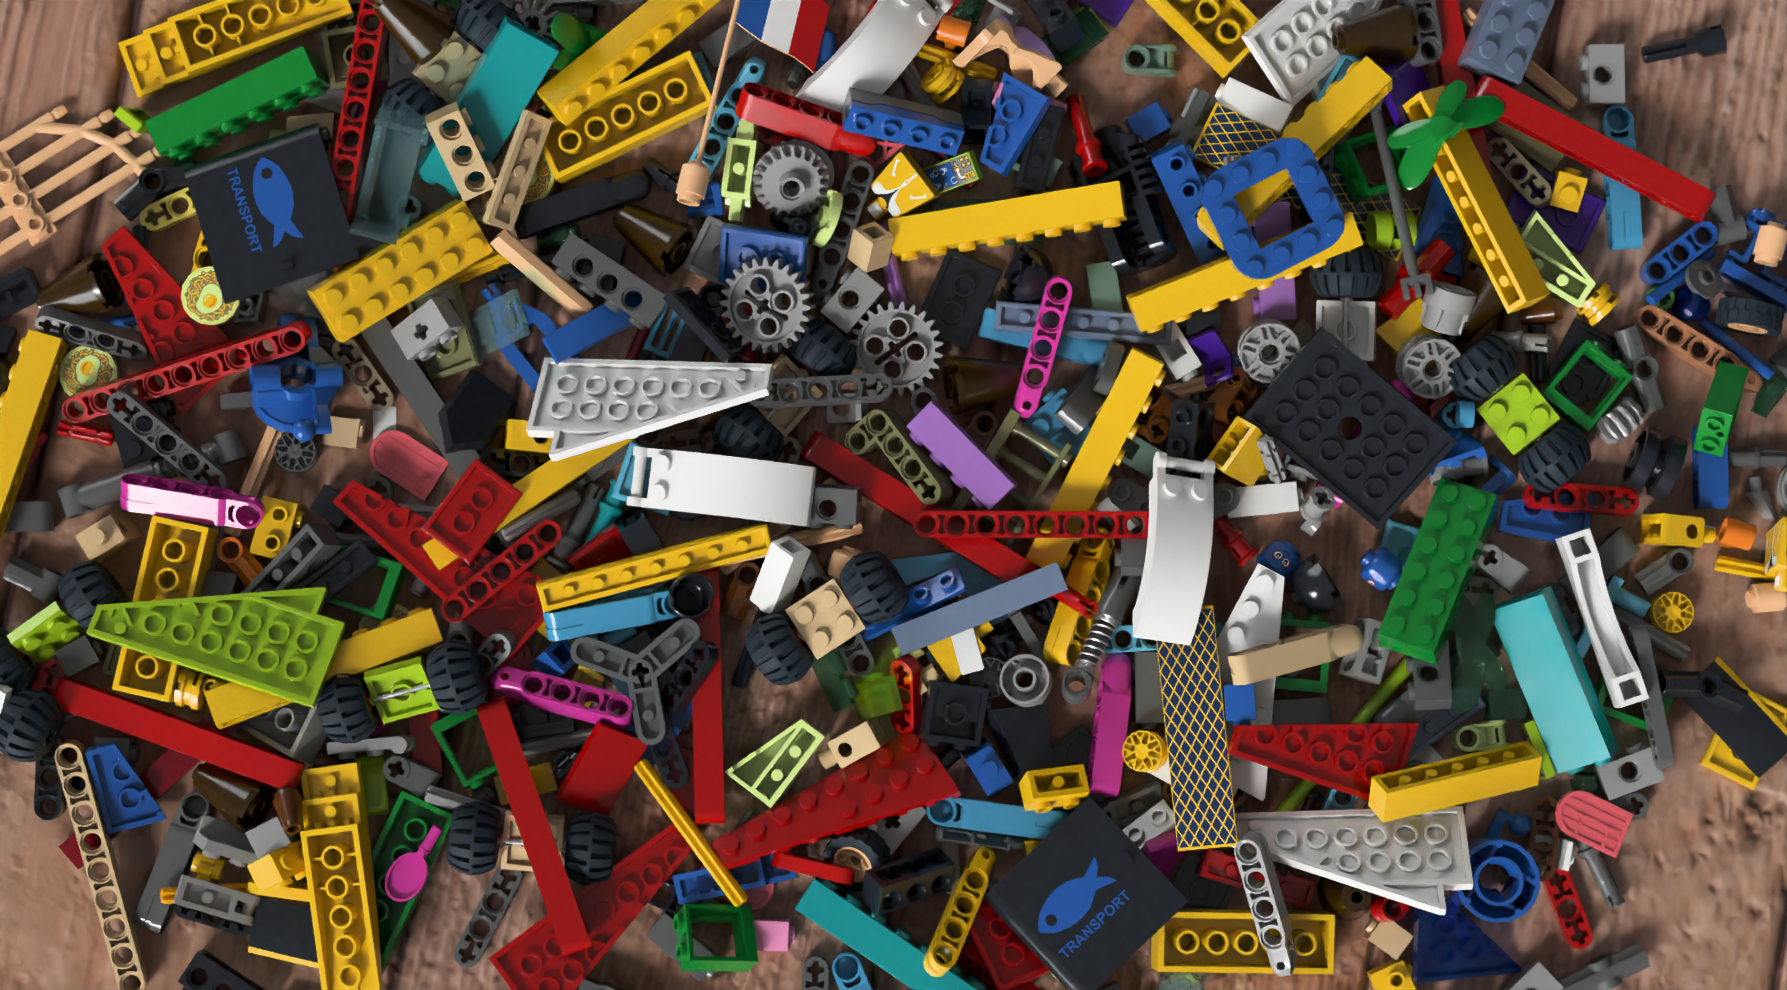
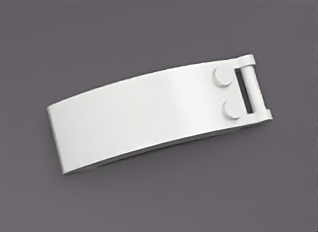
M877 0L852 35L815 74L806 80L795 97L841 113L849 87L883 94L913 60L941 20L943 14L951 8L954 2L952 0H932L936 4L933 9L925 0Z
M633 447L635 462L631 495L627 496L626 505L810 527L816 467L697 452ZM647 457L652 458L648 495L647 498H642Z
M1158 451L1154 455L1153 478L1149 483L1147 548L1141 585L1136 605L1133 609V637L1190 645L1202 608L1211 558L1214 520L1213 475L1215 472V462L1213 460L1204 459L1203 462L1170 457L1167 456V453ZM1166 468L1200 473V479L1166 474Z

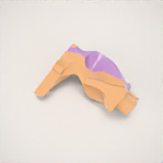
M1002 13L984 28L952 61L956 66L965 68L980 55L999 48L1008 54L1007 57L1009 58V66L1013 77L1038 92L1042 90L1047 96L1055 99L1069 85L1058 74L1062 66L1056 62L1046 44L1027 28L1012 24Z

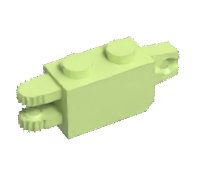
M741 119L738 124L739 127H737L736 138L728 137L721 196L725 197V205H730L728 220L743 222L745 209L751 208L752 202H756L757 197L753 190L752 182L753 172L756 164L762 157L764 147L763 143L758 142L759 125Z

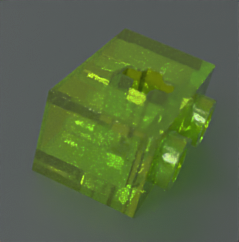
M883 671L858 677L859 683L850 685L858 720L903 710L894 675L885 677Z

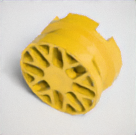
M947 57L944 59L945 62L942 59L936 62L926 72L920 82V88L925 93H930L931 99L937 104L948 100L959 89L965 78V73L959 68H954V63Z
M1606 281L1587 296L1580 308L1576 307L1575 309L1580 315L1584 314L1589 318L1588 321L1591 327L1606 316L1622 299L1620 295H1616L1610 290L1611 286Z
M1663 592L1650 602L1648 616L1651 624L1659 630L1667 633H1678L1685 630L1691 624L1694 617V608L1691 601L1685 595L1679 592Z
M183 667L177 680L179 682L178 689H175V705L180 707L189 705L191 709L201 710L206 699L202 691V685L206 680L210 679V675Z
M1142 730L1133 732L1126 738L1123 744L1122 755L1124 761L1129 768L1135 771L1147 773L1158 771L1161 766L1165 765L1168 759L1166 741L1155 732Z

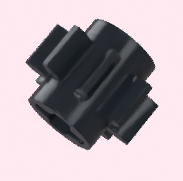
M1004 622L994 624L992 626L994 630L989 632V638L984 640L986 646L994 658L998 655L1004 659L1013 657L1019 651L1020 646L1018 643L1023 641L1022 636L1013 623L1009 626Z
M574 748L568 753L565 749H562L553 758V761L557 764L552 770L562 781H564L579 754Z

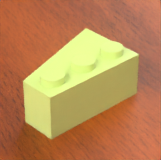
M1534 209L1519 233L1547 288L1580 308L1596 283Z
M800 719L724 772L767 806L773 808L823 744L827 736L806 720Z

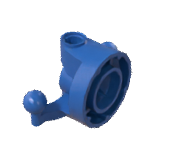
M284 313L277 320V326L293 321H303L311 328V340L306 345L304 354L294 353L257 366H250V400L255 413L266 425L280 432L293 433L297 440L306 442L311 440L315 434L332 433L329 412L338 388L343 386V369L341 361H334L319 346L315 318L299 319L293 313ZM290 331V336L295 335L297 332ZM288 378L297 379L306 385L293 387L286 384V386L281 385V380Z
M1499 807L1490 821L1485 834L1468 841L1473 888L1472 890H1451L1452 893L1445 902V915L1437 916V920L1451 927V932L1456 938L1461 940L1467 939L1474 932V924L1471 919L1465 916L1457 918L1452 916L1460 904L1480 919L1492 923L1511 922L1525 915L1536 902L1540 889V874L1532 855L1519 844L1499 837L1504 823L1509 824V829L1515 836L1527 835L1531 831L1532 821L1526 814L1517 813L1512 815ZM1486 864L1489 866L1499 865L1504 874L1509 876L1501 892L1497 889L1484 888L1481 881L1478 880L1480 871Z

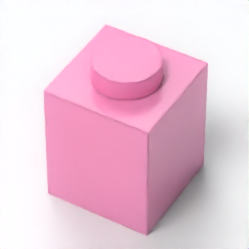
M754 918L757 950L788 951L789 944H795V926H790V919Z

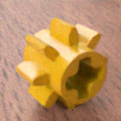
M197 851L190 871L197 874V879L212 883L213 879L220 881L224 874L227 860L220 857L219 860L212 859L203 855L201 851Z

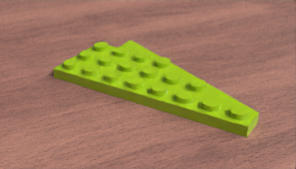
M324 587L97 605L86 633L94 638L315 708L346 624L319 615L328 590Z

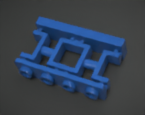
M1754 208L1748 211L1745 216L1747 230L1752 232L1753 235L1742 254L1740 255L1731 249L1726 251L1723 260L1718 263L1716 268L1724 279L1754 296L1766 300L1769 304L1783 308L1787 314V281L1770 272L1771 267L1762 265L1757 276L1740 267L1746 265L1751 254H1753L1760 226L1767 225L1768 221L1781 223L1774 219L1775 215L1769 210ZM1785 222V223L1783 224V225H1785V229H1784V230L1787 231V222Z

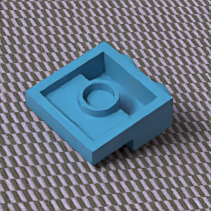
M1054 388L1041 399L1045 404L1039 410L1035 411L1028 419L1021 417L1020 420L1024 422V426L1062 449L1068 441L1073 443L1070 448L1074 452L1073 458L1080 451L1093 422L1090 421L1078 435L1070 431L1054 416L1068 393L1064 388L1059 392ZM1036 447V449L1044 456V458L1053 466V464L1056 461V458L1052 457L1051 455Z

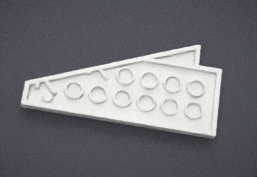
M1282 0L1241 37L1283 102L1295 106L1309 92L1316 101L1341 57L1332 45L1333 32L1336 31L1339 25L1378 11L1383 0Z
M544 358L526 431L529 437L553 438L549 456L551 461H558L768 396L770 394L774 369L772 364L580 358H569L556 364L553 358Z

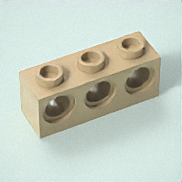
M456 101L425 115L426 126L463 201L465 202L494 189V177H497L498 174L492 161H485L481 153L485 151V147L479 134L472 135L469 126L473 122L467 109L460 110ZM453 119L458 122V125L452 130H447L442 127L443 123ZM465 145L470 147V152L466 155L461 156L455 153L459 146ZM474 171H479L483 174L482 178L478 181H471L468 179V176Z

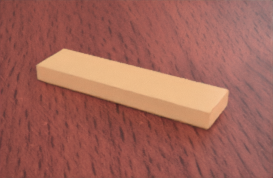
M503 229L490 242V246L576 319L590 312L594 307L590 301L555 273L506 229Z

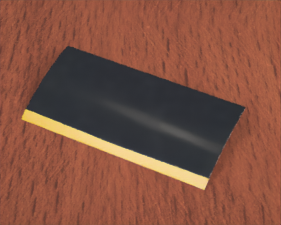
M1718 656L1703 671L1714 672L1720 678L1749 691V700L1746 707L1740 714H1734L1700 697L1682 698L1744 764L1760 778L1787 753V728ZM1705 678L1701 681V689L1704 691L1707 686Z
M261 898L254 915L248 952L319 969L311 909Z

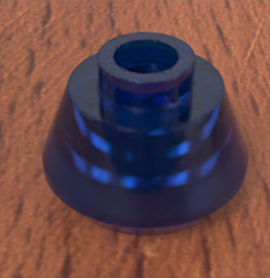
M1687 284L1683 285L1676 292L1675 300L1672 304V312L1675 318L1680 321H1698L1705 317L1711 308L1710 300L1692 292Z

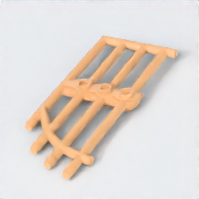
M63 104L0 141V197L5 204L4 207L0 208V222L13 216L21 230L0 242V256L27 239L32 246L40 242L42 243L58 231L53 223L130 175L136 173L139 176L143 170L147 169L145 166L163 155L158 153L156 146L153 147V150H148L139 157L131 153L125 145L133 141V138H138L143 134L136 133L131 128L115 138L96 131L102 124L110 122L115 117L111 109L101 112L99 116L93 117L82 125L54 123L56 119H60L68 113ZM36 133L64 135L16 166L7 153L8 150ZM82 138L102 145L33 189H30L22 176ZM113 152L127 163L48 213L45 212L38 201L42 196Z

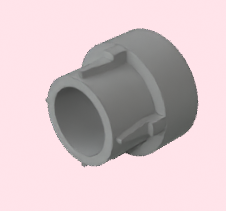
M1431 280L1434 294L1428 295L1425 290L1421 305L1423 307L1420 318L1421 324L1439 333L1453 336L1461 335L1465 323L1469 321L1477 294L1457 285Z
M1020 654L1012 657L1005 663L1000 673L999 681L1003 693L1012 703L1021 707L1043 705L1052 688L1050 670L1041 659L1034 655ZM1024 674L1033 675L1032 684L1026 688L1020 687V677Z

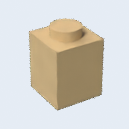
M875 221L853 228L847 258L866 273L887 266L894 236Z
M1373 916L1364 928L1367 931L1364 937L1395 960L1400 957L1414 937L1394 921L1379 922Z

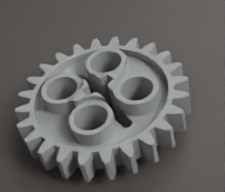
M768 256L764 258L762 263V260L758 257L752 259V264L749 261L742 263L743 270L740 268L734 269L733 273L736 278L726 279L731 288L721 291L724 295L728 296V299L721 301L720 305L728 307V311L722 313L721 316L730 317L731 321L725 327H735L736 330L732 337L743 336L742 346L752 342V351L759 350L762 345L763 353L770 352L772 348L775 352H779L782 350V345L787 349L793 346L792 340L795 342L800 341L802 337L799 332L804 333L809 330L804 322L813 320V317L807 313V310L815 308V305L807 303V299L814 294L804 290L810 284L809 281L802 283L799 281L802 271L794 274L791 273L794 264H788L783 268L782 258L776 259L773 263L772 257ZM760 277L766 281L767 288L765 292L758 286ZM747 289L753 296H750L746 293ZM784 293L791 299L789 308L782 302ZM746 302L752 307L753 312L751 316L745 313L744 305ZM781 313L786 314L788 316V320H786V318ZM769 318L776 322V332L769 329Z
M889 301L888 310L882 304H878V314L869 309L867 314L870 319L867 320L861 317L859 320L863 326L862 329L853 328L852 330L858 335V339L849 340L852 345L857 346L855 351L858 360L855 367L861 366L862 371L859 374L880 373L888 376L892 382L890 396L895 388H897L900 396L905 394V387H908L910 392L914 393L916 391L915 383L925 387L926 381L924 377L929 379L935 378L931 368H941V365L935 361V358L944 357V353L937 351V347L943 345L944 341L936 340L935 336L939 335L942 331L932 330L931 327L936 320L932 319L927 322L925 317L928 311L926 310L918 315L916 313V304L909 310H906V301H902L899 308H896L894 301ZM896 320H901L906 324L907 331L904 336L894 333L893 323ZM913 332L918 333L915 339L900 349L902 355L895 353L880 365L876 364L878 358L893 348L892 341L898 344ZM873 337L882 340L883 350L881 353H875L870 349L869 343ZM913 344H920L923 347L924 356L922 359H915L911 356L910 348ZM890 361H895L900 365L901 372L899 376L894 377L887 372V364ZM881 381L875 382L877 383L876 392L878 393L886 387L881 386Z

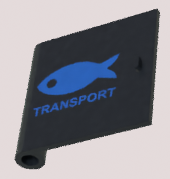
M317 122L184 168L187 185L225 304L361 259L327 154V150H329L328 144L332 143L327 126L322 127Z
M1090 796L1003 879L998 881L995 878L991 881L986 889V895L983 897V900L1067 990H1097L1104 981L1189 902Z

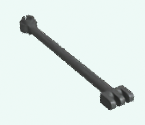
M1384 97L1370 111L1408 273V278L1400 279L1405 301L1410 300L1411 296L1408 288L1414 287L1416 298L1422 297L1420 285L1425 284L1428 295H1433L1434 290L1430 273L1420 275L1393 156L1391 148L1387 144L1388 135L1381 108L1384 105Z

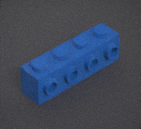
M1180 139L1150 153L1153 165L1199 264L1225 253L1226 250L1222 251L1198 228L1196 218L1198 217L1199 210L1203 207L1201 199L1206 177L1203 171L1197 173L1192 162L1197 161L1191 145L1184 146Z

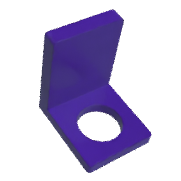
M1215 328L1188 338L1189 345L1205 366V385L1207 387L1233 377V354ZM1226 367L1220 375L1212 376L1217 368Z

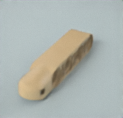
M1338 624L1228 654V661L1232 671L1233 685H1247L1353 654L1361 648L1364 636L1355 625Z

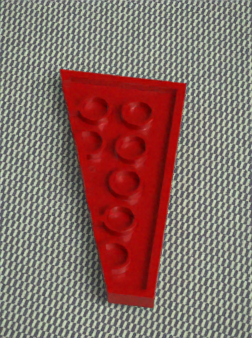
M1419 723L1235 725L1227 754L1369 801L1372 776L1405 769Z

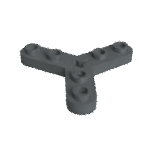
M1119 478L1110 484L1108 497L1116 507L1123 511H1149V492L1126 478ZM1221 483L1213 487V521L1238 507L1240 494L1234 485ZM1133 516V518L1143 523L1139 517Z
M685 618L675 622L639 654L592 637L576 639L571 645L570 654L573 661L580 666L627 682L630 699L633 704L632 712L638 739L647 745H655L660 743L667 733L658 677L685 655L694 642L700 641L702 632L701 627L695 620ZM638 663H642L643 667L649 668V673L644 676L646 687L642 686L640 677L633 674V670L638 668Z

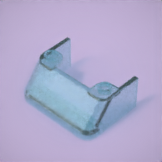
M381 104L374 120L376 125L356 214L349 233L396 245L400 231H407L410 213H406L405 210L420 146L427 145L430 132L428 128H425V121Z

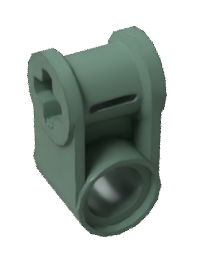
M1172 44L1132 45L1122 56L1121 67L1124 72L1133 76L1176 77L1177 70L1174 69L1175 52L1178 51V46ZM1130 54H1138L1142 58V65L1138 67L1131 65L1128 56Z

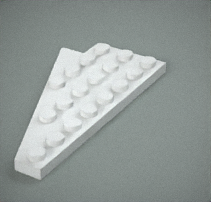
M1260 563L1257 564L1217 638L1224 710V683H1233L1228 654L1277 641L1280 636L1285 577ZM1276 677L1254 683L1256 720H1250L1251 725L1272 724ZM1226 721L1228 746L1235 727L1232 721ZM1229 754L1233 797L1239 788L1264 801L1268 767ZM1167 759L1165 765L1161 766L1158 771L1150 774L1171 785L1169 761Z
M1451 806L1384 823L1371 809L1235 813L1238 842L1249 831L1260 832L1267 840L1273 861L1438 915H1445L1446 913L1444 890H1472L1473 888L1463 806ZM1245 843V847L1249 852L1257 853L1253 844Z

